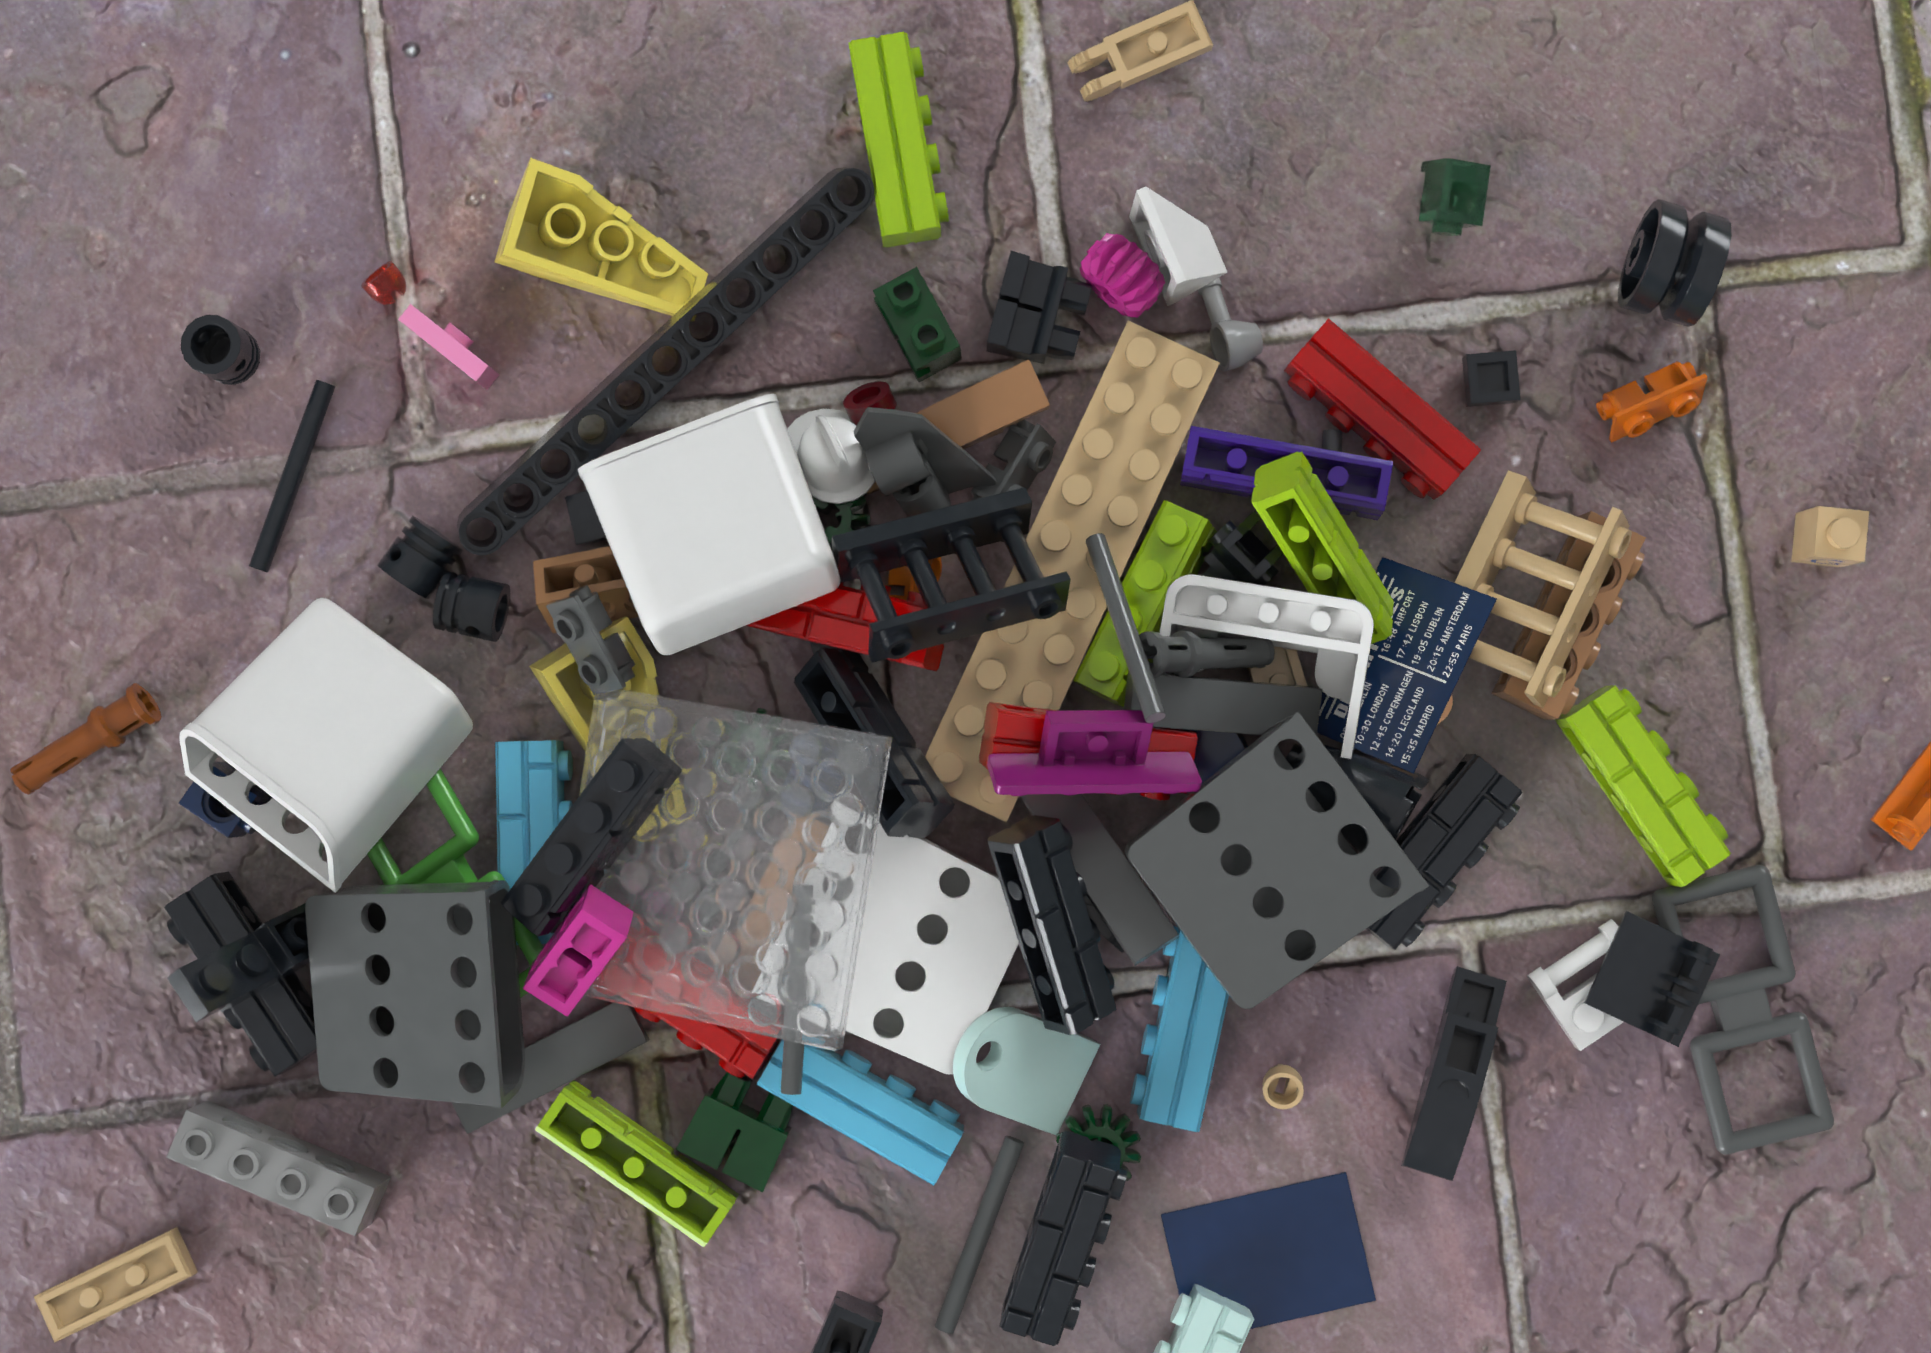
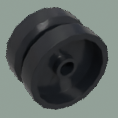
M1661 199L1654 201L1645 212L1634 234L1624 262L1618 288L1620 308L1648 314L1659 305L1664 320L1687 327L1695 325L1710 304L1723 274L1732 237L1731 223L1728 218L1701 212L1689 221L1684 206Z

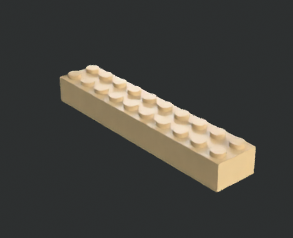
M1129 320L1127 321L1026 538L1027 544L1044 577L1067 571L1071 581L1066 611L1058 612L1047 619L1036 618L982 633L925 755V758L951 797L1002 821H1008L1019 796L995 793L989 770L979 763L987 704L994 702L1059 711L1107 607L1086 545V539L1098 533L1105 535L1120 578L1220 362ZM1015 564L1004 588L1024 583Z

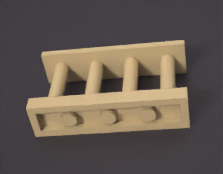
M1508 470L1455 583L1497 598L1491 611L1492 614L1551 636L1538 663L1477 640L1469 657L1472 660L1529 682L1524 693L1534 705L1544 708L1548 697H1555L1564 683L1566 669L1563 668L1564 663L1614 558L1621 559L1625 554L1631 540L1632 531L1629 530L1630 525L1623 511L1612 507L1602 526L1538 503L1535 496L1536 491L1528 478ZM1531 521L1594 544L1582 572L1516 548V543L1513 540L1521 524L1526 525ZM1509 566L1573 590L1560 618L1494 593L1492 584L1499 570H1504Z

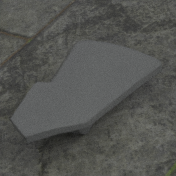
M867 407L853 431L855 438L865 451L870 471L881 492L885 496L893 494L907 517L951 506L950 493L966 488L997 484L995 476L922 414Z

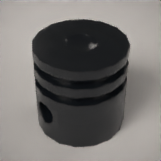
M204 315L194 319L186 327L181 337V351L184 360L189 366L222 384L236 385L247 381L256 372L260 363V349L256 339L248 331L219 315Z
M412 516L409 520L412 526L410 528L407 526L403 528L402 532L405 536L403 538L398 536L378 563V567L411 591L425 599H429L440 584L444 574L448 572L445 566L447 564L452 566L456 561L453 555L457 554L460 556L463 550L440 532Z
M448 571L440 582L434 602V628L442 631L446 629L451 633L459 632L461 635L497 642L503 632L508 616L510 586L473 576L469 578L467 575H457L455 572Z

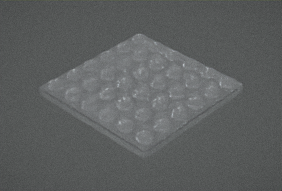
M600 686L597 687L579 796L622 738H646L682 769V772L670 788H664L665 795L609 869H604L605 875L596 886L597 889L633 911L634 914L627 938L584 996L833 1051L842 1049L892 737L626 689L606 692Z

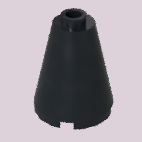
M1295 744L1286 757L1293 769L1302 763L1304 757L1303 748ZM1323 744L1396 841L1422 796L1421 793L1414 790V787L1422 790L1427 786L1429 779L1419 773L1414 772L1413 774L1399 767L1354 753L1351 759L1342 758L1341 749ZM1317 781L1311 784L1308 788L1325 811L1329 810L1335 802L1333 787L1324 781ZM1348 824L1340 830L1349 844L1358 852L1365 848L1367 834L1360 825Z

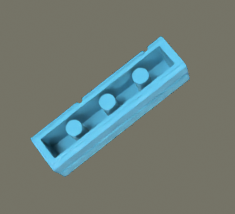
M563 741L495 742L497 870L502 874L510 889L573 805L572 801H565L564 781L571 780L573 775V758L570 750H564ZM550 932L547 935L538 936L542 944H546L554 933Z
M1173 926L1179 936L1163 948V955L1170 956L1167 975L1158 974L1155 981L1152 1004L1160 1007L1156 1025L1147 1024L1145 1028L1141 1054L1149 1055L1145 1075L1137 1073L1135 1075L1130 1104L1138 1105L1137 1115L1139 1119L1162 1125H1170L1188 1131L1200 1132L1229 995L1179 928Z
M806 1026L802 1092L799 1095L782 1094L783 1036L756 1085L933 1186L935 1185L964 1133V1125L957 1122L960 1114L955 1109L935 1099L931 1106L913 1097L916 1088L891 1074L887 1081L869 1071L872 1066L871 1062L853 1051L846 1049L843 1056L825 1046L828 1041L826 1036L809 1026Z

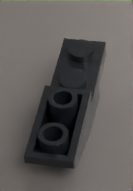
M305 903L265 922L254 932L180 967L167 977L196 1023L218 1011H226L310 963Z
M1458 966L1453 970L1430 1065L1425 1070L1401 1166L1453 1181L1477 1109L1499 1028L1496 1027L1507 981Z

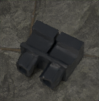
M1011 251L987 339L986 352L1030 360L1041 364L1045 363L1046 356L1054 359L1073 360L1081 331L1055 325L1059 309L1085 315L1092 286L1078 279L1067 277V267H1052L1032 261L1028 255Z

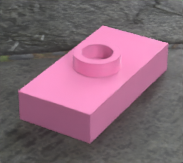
M411 304L399 317L398 320L486 390L489 389L499 376L497 372L468 350L474 341L453 324L449 323L443 330Z

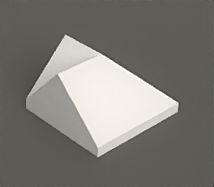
M1148 187L1136 190L1129 217L1144 252H1147L1148 257L1158 264L1159 270L1164 276L1166 283L1163 286L1162 294L1167 306L1182 300L1227 273L1207 225Z

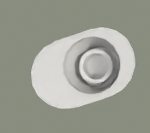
M824 408L807 412L798 417L787 430L811 495L826 503L842 504L852 502L865 495L875 483V479L870 471L865 451L854 436L853 431L856 425L851 423L847 413Z

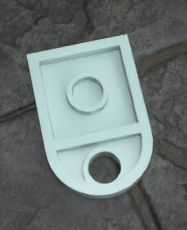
M1014 1007L995 1008L978 1017L962 1035L953 1060L955 1083L960 1092L980 1108L1057 1135L1101 1044L1080 1033L1067 1035L1045 1029L1042 1018ZM991 1041V1048L986 1058L976 1063L979 1049L985 1043Z

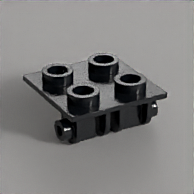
M1626 911L1584 1003L1679 1047L1720 954L1701 943L1692 942Z

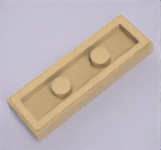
M175 1227L37 1294L34 1298L54 1342H57L195 1275L198 1271L178 1227Z

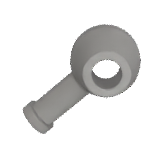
M1217 278L1200 288L1198 293L1203 297L1212 324L1210 343L1214 359L1220 362L1218 367L1225 372L1239 368L1261 354L1263 340L1260 329L1255 323L1231 320L1221 291L1222 283L1220 278Z

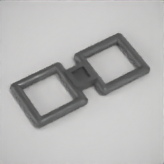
M1755 865L1694 880L1683 887L1669 886L1661 888L1652 895L1658 925L1683 937L1675 906L1752 887L1772 965L1708 981L1698 1005L1707 1002L1711 1003L1718 1031L1696 1036L1690 1042V1050L1716 1149L1724 1155L1826 1131L1834 1125V1117L1807 1016L1802 1012H1792L1772 1017L1765 988L1791 982L1795 978L1796 971L1770 871L1763 865ZM1790 1035L1811 1113L1733 1132L1713 1053Z

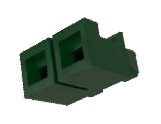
M917 267L873 290L876 296L874 297V302L894 339L899 338L897 344L918 383L962 360L960 344Z
M727 1072L715 1089L711 1088L704 1096L676 1150L717 1170L737 1130L740 1129L741 1133L722 1173L763 1192L792 1128L788 1126L791 1118L793 1105L769 1092L759 1112L742 1103L753 1080L747 1076L743 1078L736 1077Z

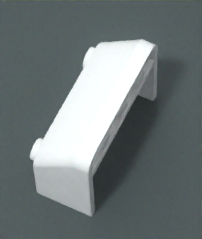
M1195 574L1179 577L1169 586L1165 597L1160 628L1162 636H1172L1178 631H1190L1199 638L1257 637L1271 640L1275 647L1317 653L1315 680L1319 688L1330 697L1350 700L1341 757L1351 759L1374 628L1372 614L1364 604L1353 599Z

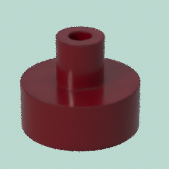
M883 381L861 385L851 391L843 401L851 423L856 426L867 407L895 410L897 406L889 384Z

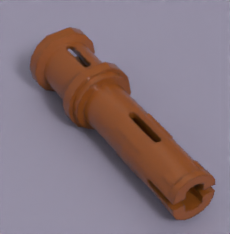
M133 683L127 687L126 694L106 707L97 706L93 708L87 717L88 721L60 737L30 758L11 767L10 770L14 774L12 779L15 785L27 795L32 794L44 784L76 766L101 748L121 746L125 743L126 736L146 723L154 725L161 720V712L154 698L139 684Z

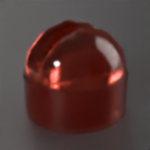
M392 261L376 269L361 285L373 300L383 305L396 303L390 294L392 291L396 290L401 296H404L407 288L405 277Z

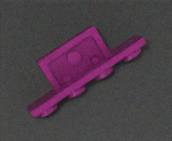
M1142 710L1046 711L1039 753L990 754L987 761L995 793L999 795H1076L1092 793L1124 795L1128 793L1158 792L1176 794L1179 792H1198L1201 788L1202 780L1190 753L1148 752L1154 723H1147L1145 721Z

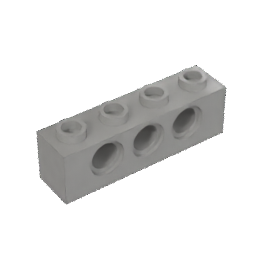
M205 1101L185 1111L166 1157L353 1236H356L372 1224L391 1179V1176L210 1101Z

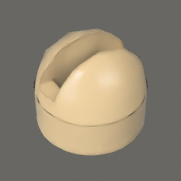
M1278 1064L1267 1071L1263 1078V1096L1268 1104L1277 1109H1290L1302 1100L1304 1094L1303 1080L1295 1068L1289 1065ZM1280 1077L1287 1078L1283 1094L1275 1092Z

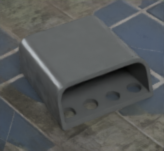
M1299 711L1267 729L1260 738L1204 781L1198 792H1190L1131 839L1125 847L1126 858L1226 993L1239 1007L1244 1009H1251L1413 895L1429 887L1428 883ZM1293 739L1302 746L1304 757L1302 763L1297 768L1293 769L1278 747L1280 741ZM1317 781L1328 783L1335 791L1334 805L1327 811L1322 808L1308 789L1311 784ZM1348 824L1360 825L1367 834L1366 846L1359 853L1355 852L1340 832ZM1379 867H1391L1399 877L1398 888H1390L1384 885L1372 873Z
M506 881L353 885L341 888L336 893L329 891L310 896L307 899L305 913L320 1083L326 1090L494 1106V1108H502L518 1093L524 1077L525 1050L515 918L501 904V901L510 890Z

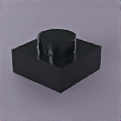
M1516 350L1466 354L1462 358L1466 407L1511 404L1521 400Z

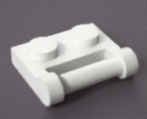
M1612 919L1598 927L1600 933L1545 970L1539 967L1527 975L1541 999L1574 1047L1579 1051L1622 1024L1623 1021L1584 1003L1597 973L1562 997L1558 993L1556 986L1607 953L1619 927Z

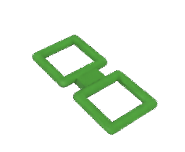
M441 768L426 785L455 836L403 874L382 838L367 853L384 885L505 881L502 874L497 871H491L478 880L463 854L478 843L479 834ZM515 918L516 942L531 967L532 962L544 946L537 935L531 933ZM530 967L519 974L521 998L528 993L523 989Z

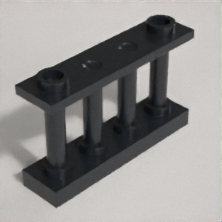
M1025 487L832 536V553L840 575V583L859 579L877 619V622L869 624L868 655L872 663L888 658H903L914 651L1036 618L1047 619L1058 612L1066 611L1071 581L1067 571L1044 577L1024 535L1029 533L1032 500ZM1001 541L1005 543L1024 583L996 590L976 548ZM956 554L976 596L947 603L928 560ZM906 566L912 574L927 609L898 616L879 573Z

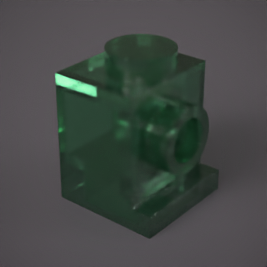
M1451 158L1422 162L1421 172L1425 173L1419 221L1433 223L1431 233L1446 236H1461L1463 228L1482 226L1491 165Z

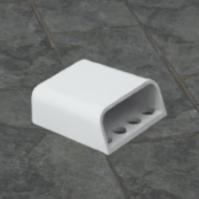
M766 394L744 401L596 458L578 468L579 476L586 486L642 626L657 652L662 655L677 653L833 592L840 585L841 579L831 547L781 414L776 394Z
M319 598L313 601L192 723L190 722L180 732V745L186 776L336 893L344 880L473 729V722L458 697L444 683L327 598ZM220 756L236 770L225 777L214 775L212 768L217 757ZM256 784L269 794L272 799L262 805L251 804L248 798L249 791ZM293 813L309 827L304 832L291 834L285 829V821L288 815ZM323 847L326 850L327 862L322 858Z
M844 799L804 883L815 885L813 918H821L811 939L806 1014L948 1075L953 1074L954 1055L962 1035L978 1017L988 1011L1019 944L999 877L925 838L908 837V835L904 837L887 836L871 809ZM863 823L861 835L852 851L847 845V832L853 825ZM842 870L843 873L833 895L829 897L824 888L825 878L833 871ZM792 910L753 991L760 996H767L785 1005L787 983L784 986L781 985L780 975L783 969L789 966Z

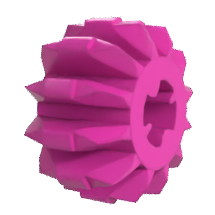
M1106 233L1100 241L1096 240L1087 250L1088 254L1081 261V267L1079 268L1081 276L1086 280V284L1092 286V290L1097 294V298L1106 302L1109 308L1116 309L1123 316L1138 318L1158 300L1157 297L1164 289L1163 286L1166 283L1164 276L1160 272L1158 264L1153 262L1148 257V253L1143 252L1135 242H1129L1120 234Z

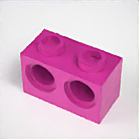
M590 884L532 962L523 989L568 1017L627 938L634 912Z

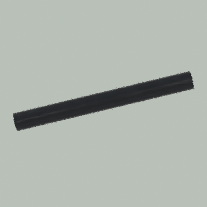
M320 380L315 381L251 558L250 567L267 573L270 570L335 386Z

